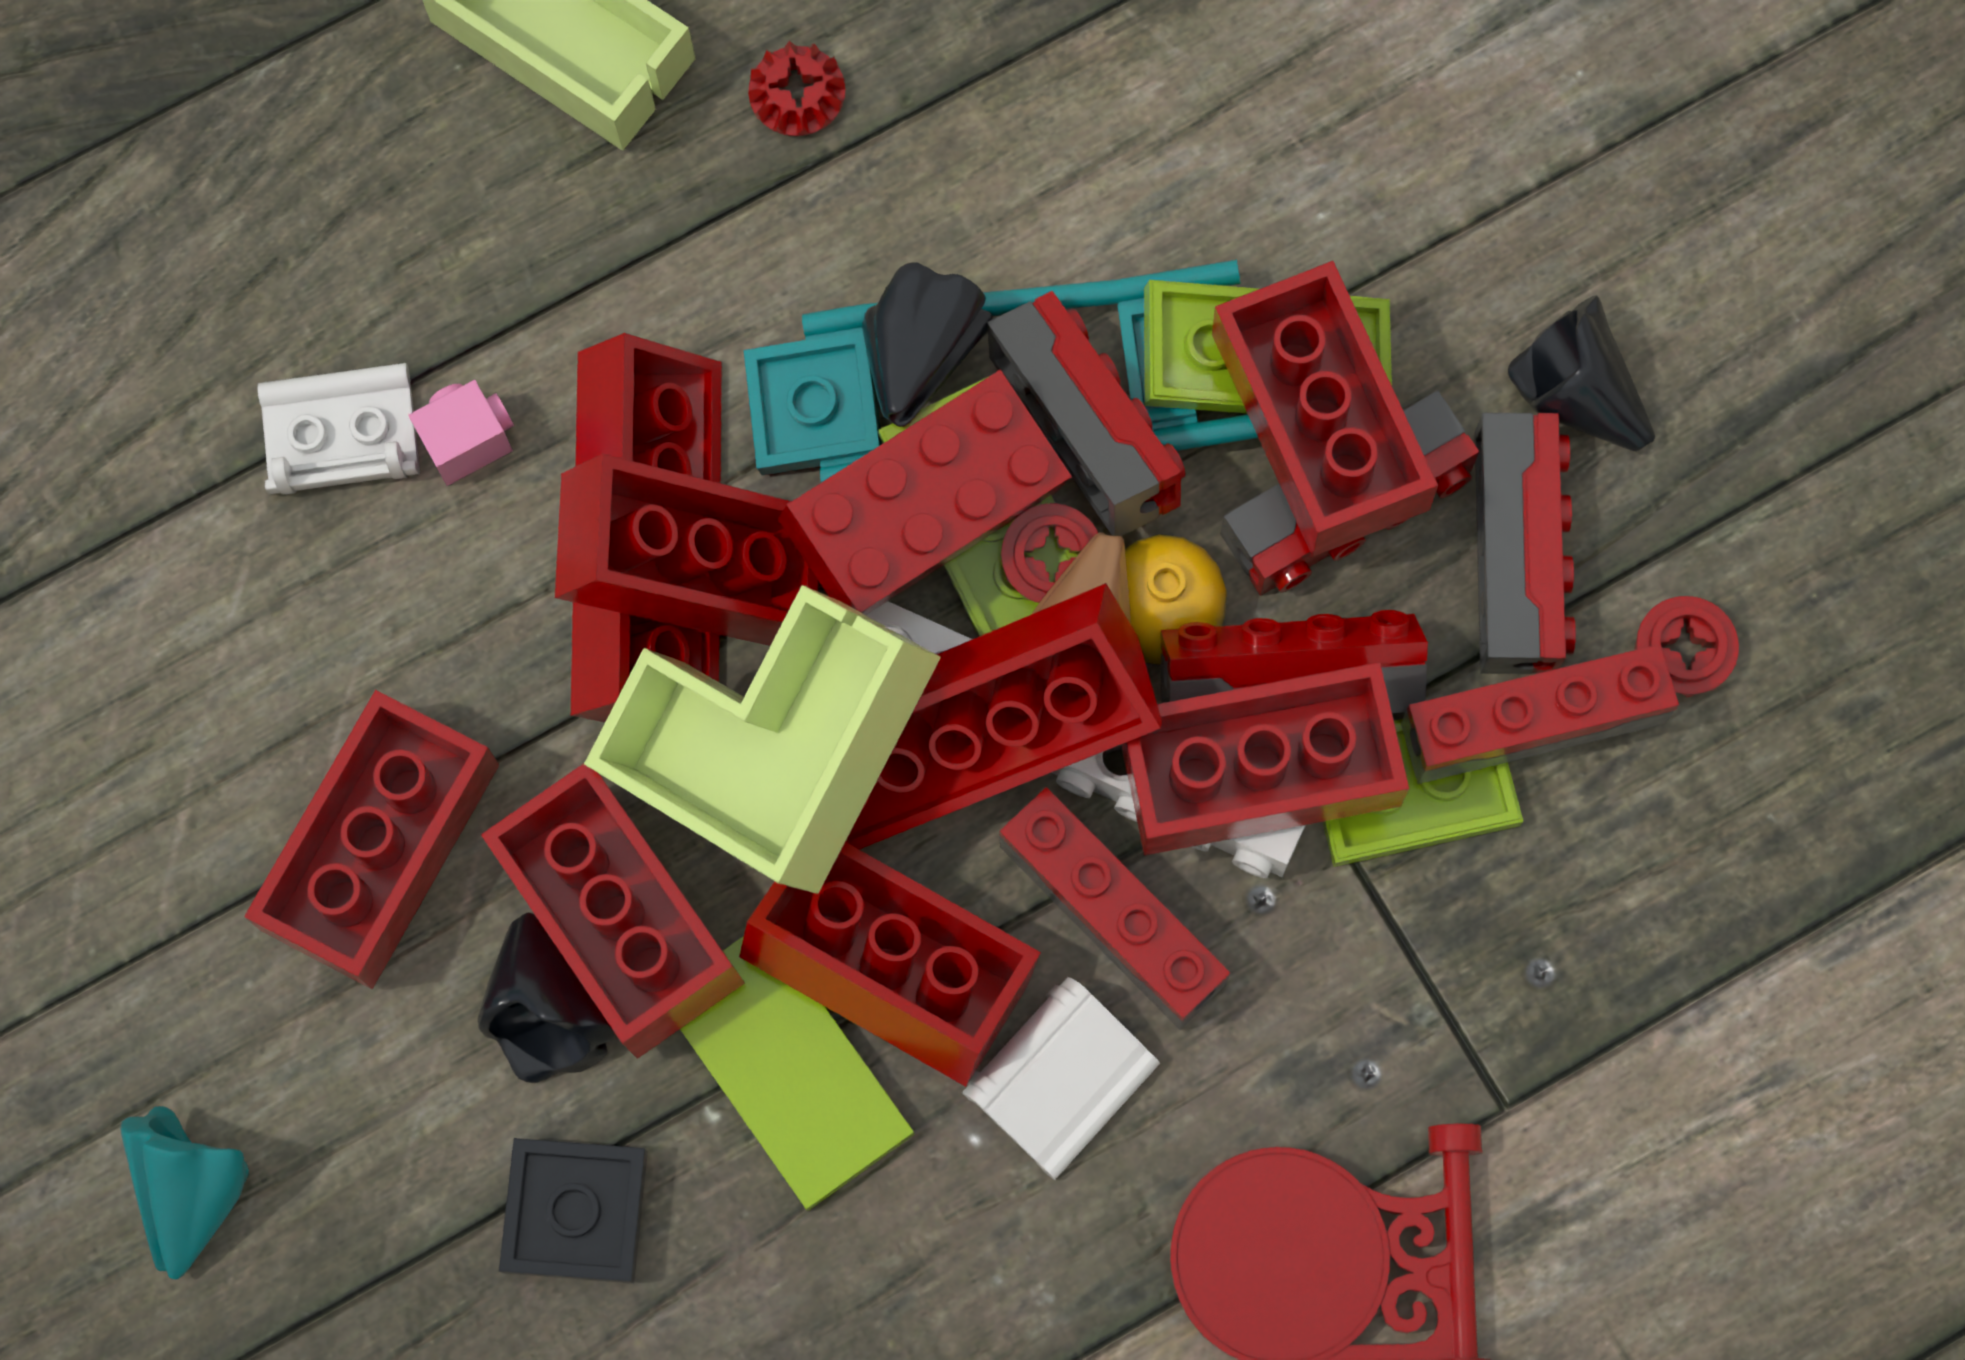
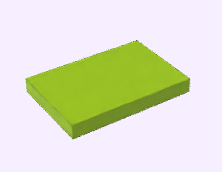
M1402 719L1395 720L1394 724L1409 791L1401 807L1322 822L1333 867L1521 826L1524 821L1508 762L1418 784L1401 727Z

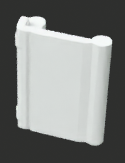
M407 363L258 383V397L262 408L268 480H265V490L269 494L281 493L285 495L296 493L299 490L386 478L401 479L407 478L408 475L420 474L416 429L408 416L414 412Z
M1069 977L1060 986L1054 985L1046 994L1048 999L981 1072L976 1071L968 1083L969 1085L962 1092L969 1100L976 1103L1054 1180L1160 1065L1158 1059L1083 985Z

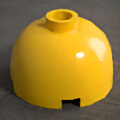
M1159 534L1137 540L1125 549L1131 625L1138 635L1145 663L1161 664V630L1179 629L1182 625L1191 622H1204L1213 626L1223 625L1227 600L1226 587L1219 566L1203 547L1184 537Z

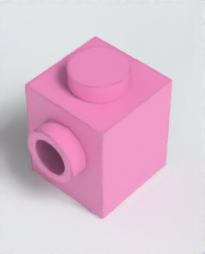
M475 380L465 385L457 383L442 388L430 398L429 404L408 415L446 486L513 451L504 432L514 426L498 395L495 393L485 398Z

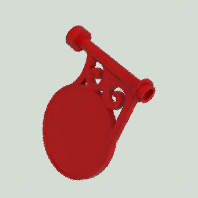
M1440 1124L1428 1127L1429 1154L1443 1156L1444 1187L1439 1193L1423 1197L1403 1198L1379 1193L1361 1184L1347 1170L1332 1160L1313 1152L1290 1147H1269L1247 1151L1222 1162L1198 1182L1183 1203L1177 1216L1171 1240L1170 1261L1175 1290L1186 1315L1194 1327L1213 1346L1237 1360H1492L1478 1359L1469 1156L1482 1153L1481 1125ZM1445 1209V1249L1437 1255L1428 1258L1407 1255L1400 1246L1399 1236L1406 1228L1416 1227L1421 1232L1420 1235L1413 1238L1414 1246L1418 1248L1427 1247L1433 1241L1435 1232L1433 1224L1424 1215ZM1379 1210L1399 1215L1391 1223L1387 1232ZM1391 1257L1399 1268L1411 1274L1395 1278L1387 1286ZM1407 1291L1422 1293L1431 1300L1437 1312L1436 1329L1425 1341L1411 1344L1350 1345L1370 1324L1379 1306L1385 1324L1393 1331L1403 1334L1417 1331L1426 1321L1427 1312L1425 1305L1420 1301H1415L1412 1305L1413 1317L1408 1320L1399 1317L1395 1307L1398 1296Z

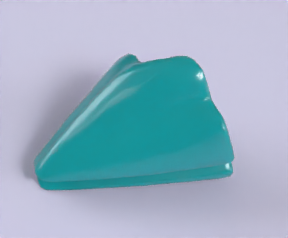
M155 1106L149 1111L147 1116H133L124 1119L120 1130L135 1196L155 1267L159 1271H167L169 1278L177 1280L183 1277L236 1204L249 1176V1167L244 1161V1155L240 1150L215 1148L191 1143L174 1111L167 1107Z

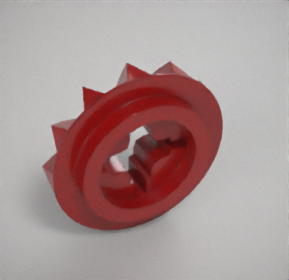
M789 41L782 49L774 52L766 50L763 60L755 69H751L748 95L753 112L766 127L783 135L804 136L822 130L837 117L845 99V80L835 57L830 58L821 52L815 43L810 47L796 46ZM792 70H797V74L801 75L803 83H813V86L804 88V97L801 98L802 107L796 108L795 99H792L789 90H779V88L789 85V76H792Z
M1059 503L1040 504L1021 513L1007 529L1000 554L1007 581L1025 599L1040 603L1076 558L1071 557L1069 560L1060 562L1057 572L1054 574V582H1049V572H1046L1045 562L1034 560V557H1024V553H1032L1034 549L1044 547L1046 538L1049 536V527H1054V538H1057L1058 548L1067 549L1069 553H1080L1095 534L1098 533L1089 518L1073 507Z
M1693 596L1672 597L1654 606L1640 623L1634 647L1637 650L1661 644L1675 692L1683 694L1686 698L1708 691L1713 692L1730 676L1739 654L1737 632L1729 617L1715 604ZM1684 623H1686V633H1689L1691 643L1706 648L1705 651L1697 652L1693 656L1688 670H1686V663L1682 662L1680 652L1670 651V648H1665L1667 644L1677 642L1681 630L1684 628Z

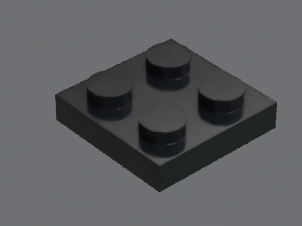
M514 1138L499 1272L504 1274L634 1284L648 1151L645 1148Z

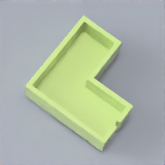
M422 0L431 23L622 151L656 110L652 95L654 94L664 100L695 60L689 27L648 0Z
M802 585L744 697L685 662L643 648L584 764L777 883L818 894L941 657L899 633L885 628L881 623L843 602Z

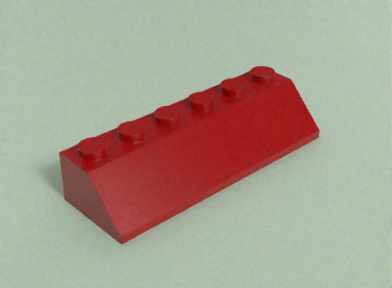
M627 333L620 334L579 351L577 357L575 466L603 453L721 483L722 362ZM573 602L571 716L606 722L643 648L685 662L719 682V635Z
M1106 583L937 654L941 658L845 842L857 849H862L1161 729L1162 719L1138 635Z

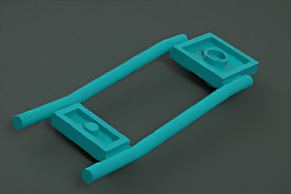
M1236 259L1115 280L983 292L986 296V301L981 309L990 312L992 316H1001L1030 301L1032 303L1035 302L1036 298L1050 291L1055 293L1065 309L1118 304L1130 399L1136 397L1145 406L1144 287L1149 280L1232 286L1241 284ZM878 303L860 304L802 314V325L806 340L743 350L756 468L761 475L820 466V479L823 482L882 444L878 434V430L881 427L877 394L862 331L865 312L868 308ZM1145 406L1152 421V431L1162 445L1169 443L1176 451L1258 438L1248 414L1198 422L1195 409Z

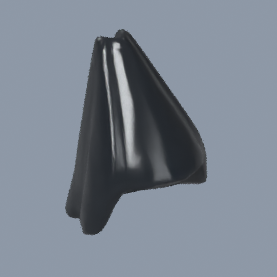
M918 262L907 263L895 272L878 304L868 308L865 312L862 331L878 401L884 417L896 426H906L919 413L988 332L987 322L993 320V316L990 312L981 309L985 304L986 296L971 280L958 274H938Z
M1597 295L1584 300L1572 311L1564 313L1539 333L1531 346L1511 361L1508 367V376L1521 396L1530 404L1535 412L1559 413V423L1635 452L1654 441V430L1609 328L1601 300Z
M527 912L515 919L508 928L489 978L477 1019L478 1027L487 1038L494 1039L499 1043L513 1072L518 1079L524 1082L538 1083L561 1072H582L599 1063L607 1055L608 1049L605 1043L614 1039L615 1032L535 914Z

